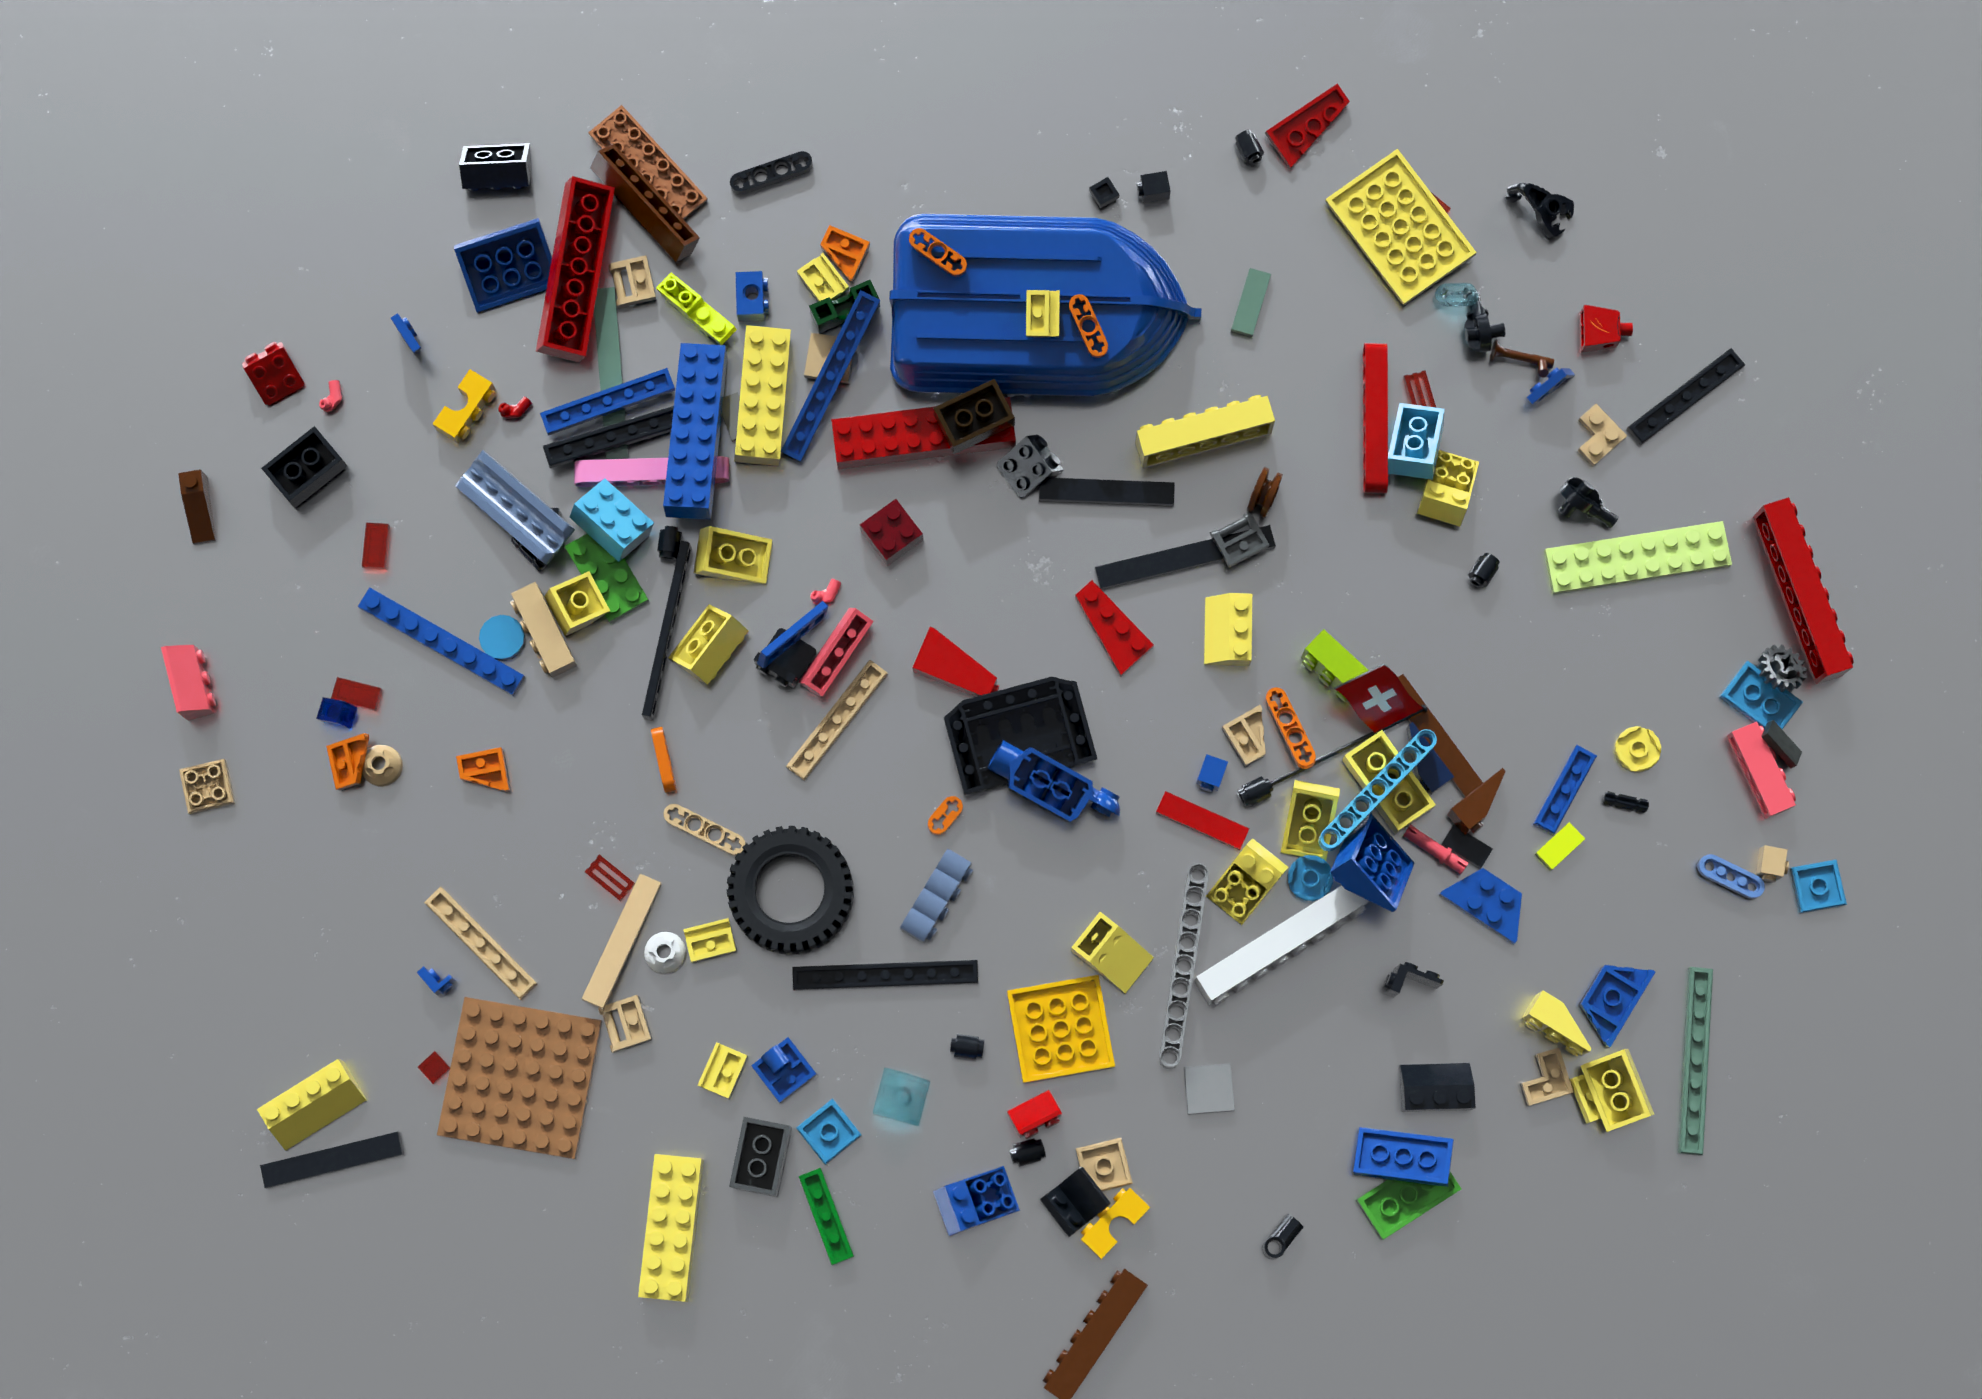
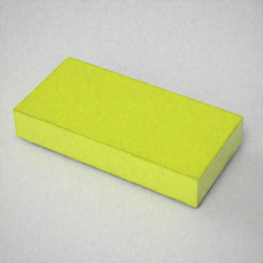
M1569 822L1535 854L1552 870L1585 838Z

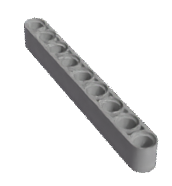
M1201 863L1192 865L1186 878L1159 1054V1062L1166 1069L1175 1068L1179 1064L1182 1055L1209 878L1207 867ZM1194 870H1201L1204 878L1197 881L1192 877V872ZM1196 892L1200 895L1201 901L1192 903L1189 901L1188 895ZM1187 915L1195 916L1197 924L1194 926L1187 925L1185 917ZM1183 938H1191L1194 946L1190 949L1184 948L1181 944ZM1181 960L1189 962L1190 970L1187 972L1179 970L1178 962ZM1177 983H1183L1187 988V992L1179 995L1175 992L1174 986ZM1174 1006L1181 1007L1183 1009V1016L1180 1018L1172 1016L1171 1008ZM1170 1029L1178 1030L1180 1038L1176 1041L1170 1040L1167 1036V1031ZM1166 1052H1173L1176 1055V1062L1173 1064L1166 1063L1164 1061V1054Z

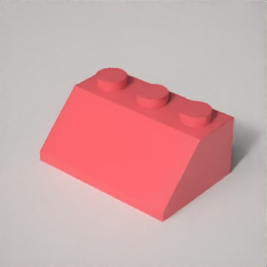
M195 645L161 647L177 713L188 721L214 714L213 706H216V701L213 693L209 692L208 685L211 684L208 672H204L203 663H205V656L203 651L199 650Z

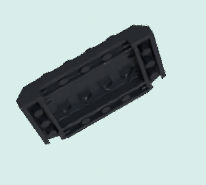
M1047 677L962 700L943 717L964 795L1008 784V779L988 769L993 755L1003 740L1022 751L1029 747L1034 748L1068 768L1097 760L1076 681Z

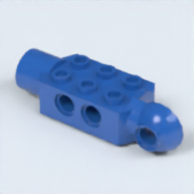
M1003 740L988 765V769L1008 779V788L1071 822L1078 818L1089 800L1093 802L1091 808L1108 817L1112 813L1120 816V805L1118 802L1120 797L1103 787L1100 791L1095 789L1093 781L1034 748L1029 747L1022 751Z

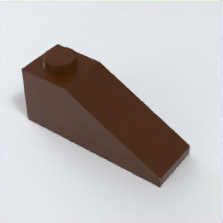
M201 469L178 473L181 496L192 543L200 544L216 541L206 474Z
M1503 768L1452 807L1447 814L1465 836L1471 831L1475 834L1484 826L1482 822L1488 814L1506 772Z

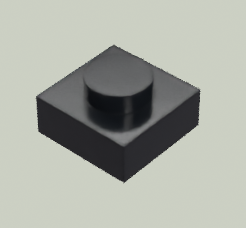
M1109 177L1089 187L1090 193L1100 208L1113 202L1120 196Z

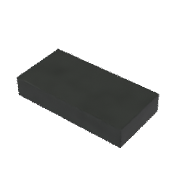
M1774 720L1768 722L1761 737L1790 769L1797 766L1802 751Z

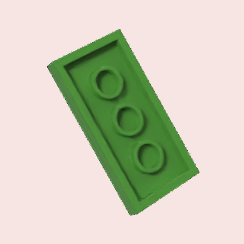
M585 534L565 546L580 574L590 571L610 609V612L605 614L610 624L649 602L626 560L623 558L618 562L590 535Z
M1451 1172L1448 1187L1388 1179L1358 1198L1357 1202L1380 1238L1384 1240L1460 1191L1461 1187Z

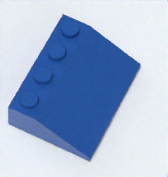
M539 218L454 245V250L476 312L547 289L552 255Z
M1370 813L1343 841L1330 873L1334 880L1340 883L1344 889L1394 912L1399 905L1413 869L1414 861Z

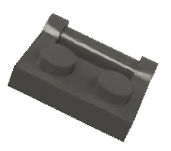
M1251 512L1243 514L1241 519L1218 531L1215 529L1209 532L1229 568L1269 547L1268 541ZM1246 525L1250 527L1249 531L1224 543L1222 538Z

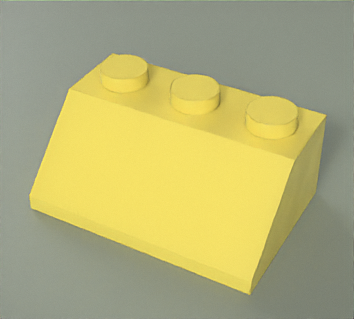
M1227 593L1206 597L1204 665L1250 666L1252 661V594Z
M709 604L668 658L690 675L708 685L716 677L722 665L729 660L738 644L744 640L749 630L732 615Z
M1623 1049L1581 1065L1606 1132L1655 1115L1629 1049Z

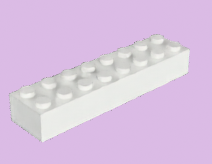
M1340 886L1204 971L1195 978L1194 983L1208 1005L1213 1002L1215 1005H1218L1227 999L1230 991L1239 992L1249 984L1248 980L1251 978L1256 981L1267 974V968L1273 966L1275 969L1285 963L1289 954L1292 953L1293 956H1296L1308 947V942L1317 943L1327 935L1326 931L1329 929L1334 932L1341 928L1347 922L1345 919L1351 917L1353 920L1363 914L1366 910L1365 906L1369 901Z

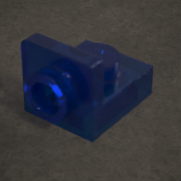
M323 697L316 719L351 728L357 707L345 701Z

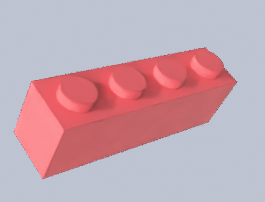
M849 608L798 683L815 695L823 696L874 621L856 608Z
M1756 721L1732 731L1727 737L1765 819L1794 807L1796 805L1794 802L1796 797L1792 789H1788L1785 783L1786 776L1783 769L1778 768L1774 750L1761 737L1764 728L1759 726Z

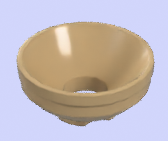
M376 745L369 748L366 752L362 772L363 777L375 786L383 787L394 783L402 772L403 763L401 756L395 749L387 745ZM377 757H383L386 762L384 768L380 770L374 769L372 765Z

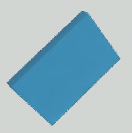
M1747 661L1720 695V698L1753 723L1757 721L1758 725L1764 729L1768 722L1774 720L1783 730L1803 701L1788 690L1781 692L1779 687L1772 689V683L1765 684L1766 677H1760L1759 674L1762 671Z

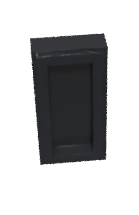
M1454 824L1441 844L1447 849L1448 847L1451 848L1453 853L1479 869L1482 868L1493 848L1472 835L1467 834L1465 836Z

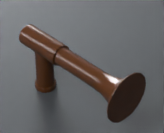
M1495 339L1491 349L1490 362L1497 357H1505L1538 365V373L1542 378L1547 377L1549 374L1547 368L1552 369L1554 365V359L1504 348L1498 343L1497 339Z

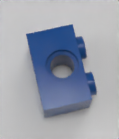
M762 271L735 272L738 322L765 321V313H769V302L764 300V292H768V278L763 277ZM750 293L758 294V297L754 300L747 298Z

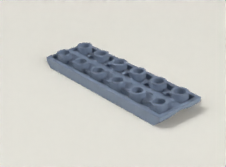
M484 450L481 451L471 467L455 485L546 565L549 564L575 531L570 524Z

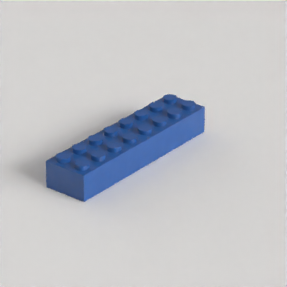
M681 343L663 502L666 517L711 520L728 359L725 345Z

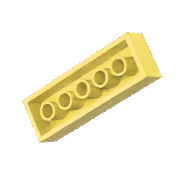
M746 325L734 462L779 466L790 329Z
M1255 395L1242 403L1233 401L1228 403L1227 407L1219 409L1218 407H1211L1201 414L1196 415L1195 412L1188 413L1182 419L1174 420V418L1162 421L1160 425L1153 426L1152 424H1147L1140 427V430H1137L1135 445L1142 468L1271 434L1275 418L1268 396L1261 397V395Z
M654 1155L638 1297L688 1302L704 1160L701 1158Z

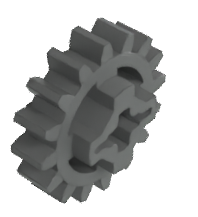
M1782 644L1779 648L1776 645H1772L1770 649L1766 648L1758 658L1760 663L1757 665V668L1762 670L1759 674L1760 677H1766L1764 683H1772V689L1779 687L1781 692H1784L1786 689L1792 692L1794 689H1798L1807 678L1805 673L1808 670L1802 667L1805 661L1799 660L1800 654H1793L1791 647L1785 650Z

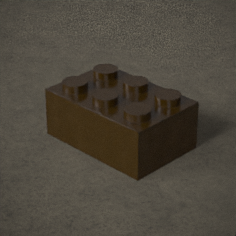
M995 379L933 408L934 416L953 454L1015 426V417Z

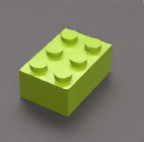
M1324 629L1304 649L1301 656L1303 665L1310 671L1315 670L1320 675L1319 679L1328 687L1331 685L1334 688L1369 671ZM1336 692V695L1342 701H1348L1340 692Z

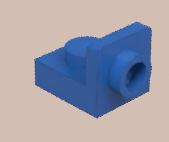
M423 966L417 971L418 975L437 996L440 994L444 995L453 988L452 983L455 982V979L451 975H448L439 983L438 981L441 978L433 968L428 970Z

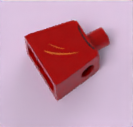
M1584 305L1580 311L1581 352L1616 348L1620 343L1621 336H1632L1633 324L1620 323V312L1618 310Z

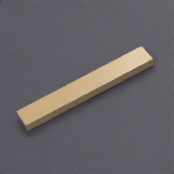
M869 660L790 760L786 768L805 781L883 682L888 673Z
M639 874L584 992L583 1001L604 1009L659 891L661 882Z
M439 887L424 902L520 1000L537 985L515 960L442 887Z

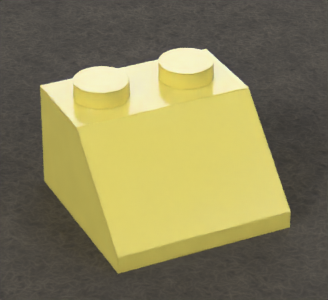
M590 571L549 588L544 596L564 636L585 628L610 612Z

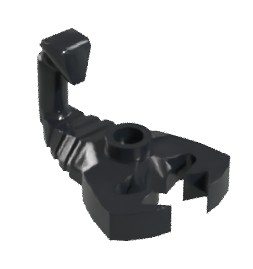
M1518 183L1507 188L1505 198L1511 203L1520 200L1522 195L1525 196V199L1535 211L1538 224L1548 238L1558 236L1565 231V229L1559 230L1560 223L1552 226V222L1559 213L1560 215L1566 213L1567 219L1572 218L1574 213V202L1559 194H1551L1544 188L1531 183Z

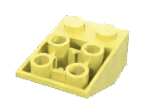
M1439 450L1433 480H1426L1417 514L1460 527L1468 508L1479 462Z
M1252 838L1206 897L1243 925L1289 867Z
M1102 912L1098 913L1071 947V951L1125 994L1154 958Z
M1544 990L1536 994L1521 1018L1526 1021L1525 1025L1534 1031L1539 1029L1546 1033L1545 1037L1555 1044L1558 1042L1566 1046L1565 1050L1574 1056H1578V1054L1582 1056L1590 1052V1045L1565 1004Z

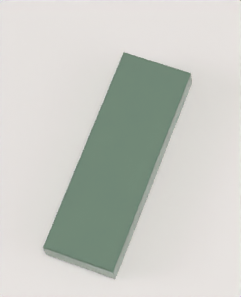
M1252 268L1249 269L1231 328L1232 332L1249 337L1253 336L1271 277L1270 273Z

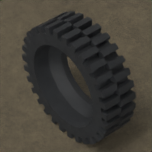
M780 826L776 827V831L770 832L769 829L763 831L764 835L761 837L756 835L752 838V843H746L742 847L743 852L741 854L737 853L735 857L736 862L734 865L731 864L730 867L731 874L727 878L728 889L726 890L729 908L735 921L750 940L752 939L757 945L763 946L769 951H778L779 954L791 952L794 955L799 954L800 951L807 953L816 946L817 948L824 946L823 943L825 941H831L834 938L833 935L836 932H840L844 921H847L849 910L852 909L853 880L844 856L827 837L823 838L819 832H810L805 827L796 829L795 826H788V829H783ZM782 855H798L810 860L819 869L824 881V895L819 907L812 915L798 922L786 923L772 919L764 913L756 899L755 884L760 871L769 861Z

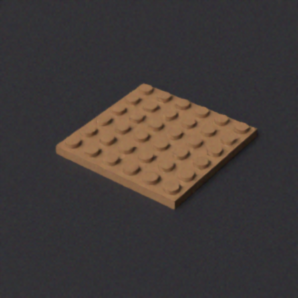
M464 997L437 1136L576 1159L602 1020Z

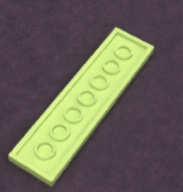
M1723 521L1544 550L1553 594L1718 569L1732 565Z

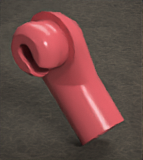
M339 380L328 382L330 395L319 402L320 408L326 412L333 411L342 401Z
M831 579L826 590L813 591L810 596L813 603L818 605L822 601L826 604L834 601L841 582Z

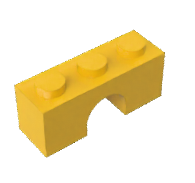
M469 369L458 386L460 393L468 398L467 405L458 411L444 406L433 422V426L438 432L458 444L469 435L470 426L474 421L479 420L483 413V407L486 403H490L495 396L493 383Z
M1122 1188L1113 1198L1116 1203L1111 1208H1105L1097 1215L1100 1219L1095 1225L1089 1223L1081 1232L1083 1235L1081 1241L1100 1259L1117 1243L1109 1232L1110 1222L1114 1218L1123 1217L1134 1225L1150 1208L1131 1188L1127 1191Z

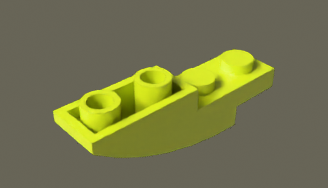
M672 272L656 287L683 316L706 336H710L720 345H723L737 330L732 323L704 302L699 294Z

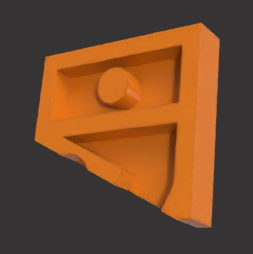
M829 225L820 246L848 280L853 282L868 251L870 242Z
M363 733L326 746L336 790H343L360 784L369 734Z
M501 747L456 756L461 780L505 792L510 791L503 749Z

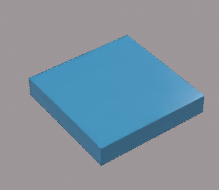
M1837 859L1790 868L1800 914L1847 905Z
M833 1098L796 1127L825 1165L862 1136Z

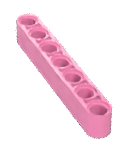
M717 456L715 483L729 482V458ZM668 458L579 460L574 462V485L578 487H595L604 478L613 486L665 485Z

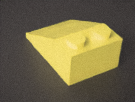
M712 526L702 528L699 532L694 573L714 578L766 584L772 539Z
M1295 780L1281 853L1301 857L1315 855L1326 861L1328 851L1321 849L1318 839L1322 831L1335 819L1340 793L1339 788ZM1331 834L1324 836L1325 843L1329 845Z

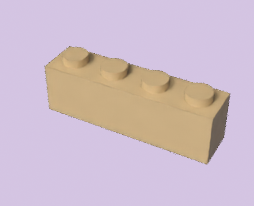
M534 582L511 593L514 600L510 603L515 613L520 612L523 618L520 624L525 634L530 632L533 638L529 642L535 654L539 652L543 659L539 663L544 673L549 672L553 678L576 667L577 664L537 583Z

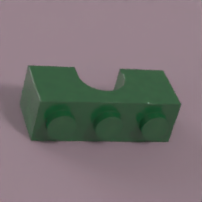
M871 280L851 287L850 292L840 299L831 300L828 297L809 305L810 314L819 334L845 322L860 290L879 299Z

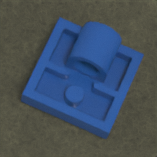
M789 1037L769 1049L758 1061L751 1065L779 1103L817 1075Z

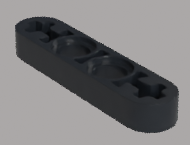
M800 151L738 172L730 179L731 190L737 195H744L806 174L812 169V157L809 153ZM801 158L807 161L804 167L799 164V159ZM791 161H793V165H794V168H795L794 171H792V168H791V164H790ZM779 165L788 167V171L783 175L776 173L775 170ZM758 172H765L767 178L765 181L759 182L755 179V175ZM750 175L753 185H750V182L748 180V176ZM737 180L744 182L742 188H739L737 185Z

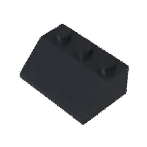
M530 143L464 146L459 163L462 189L477 191L481 188L499 190L503 187L521 189L529 186L531 178Z
M1470 1063L1399 1065L1402 1112L1473 1110L1476 1108L1475 1086Z

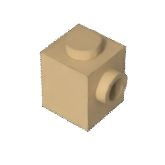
M1766 845L1761 847L1758 854L1756 875L1761 876L1762 880L1768 882H1776V879L1779 880L1784 877V874H1787L1789 869V861H1786L1788 849Z

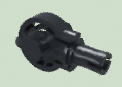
M1473 291L1466 295L1470 311L1466 315L1467 320L1464 325L1465 338L1469 346L1477 350L1478 353L1491 350L1492 338L1505 337L1504 323L1490 325L1489 313L1487 309L1482 307L1480 293Z
M1573 477L1561 486L1560 492L1566 499L1562 506L1558 508L1562 515L1570 518L1573 512L1578 509L1583 513H1587L1589 519L1596 517L1609 528L1615 525L1619 517L1603 506V500L1599 498V493L1589 482Z

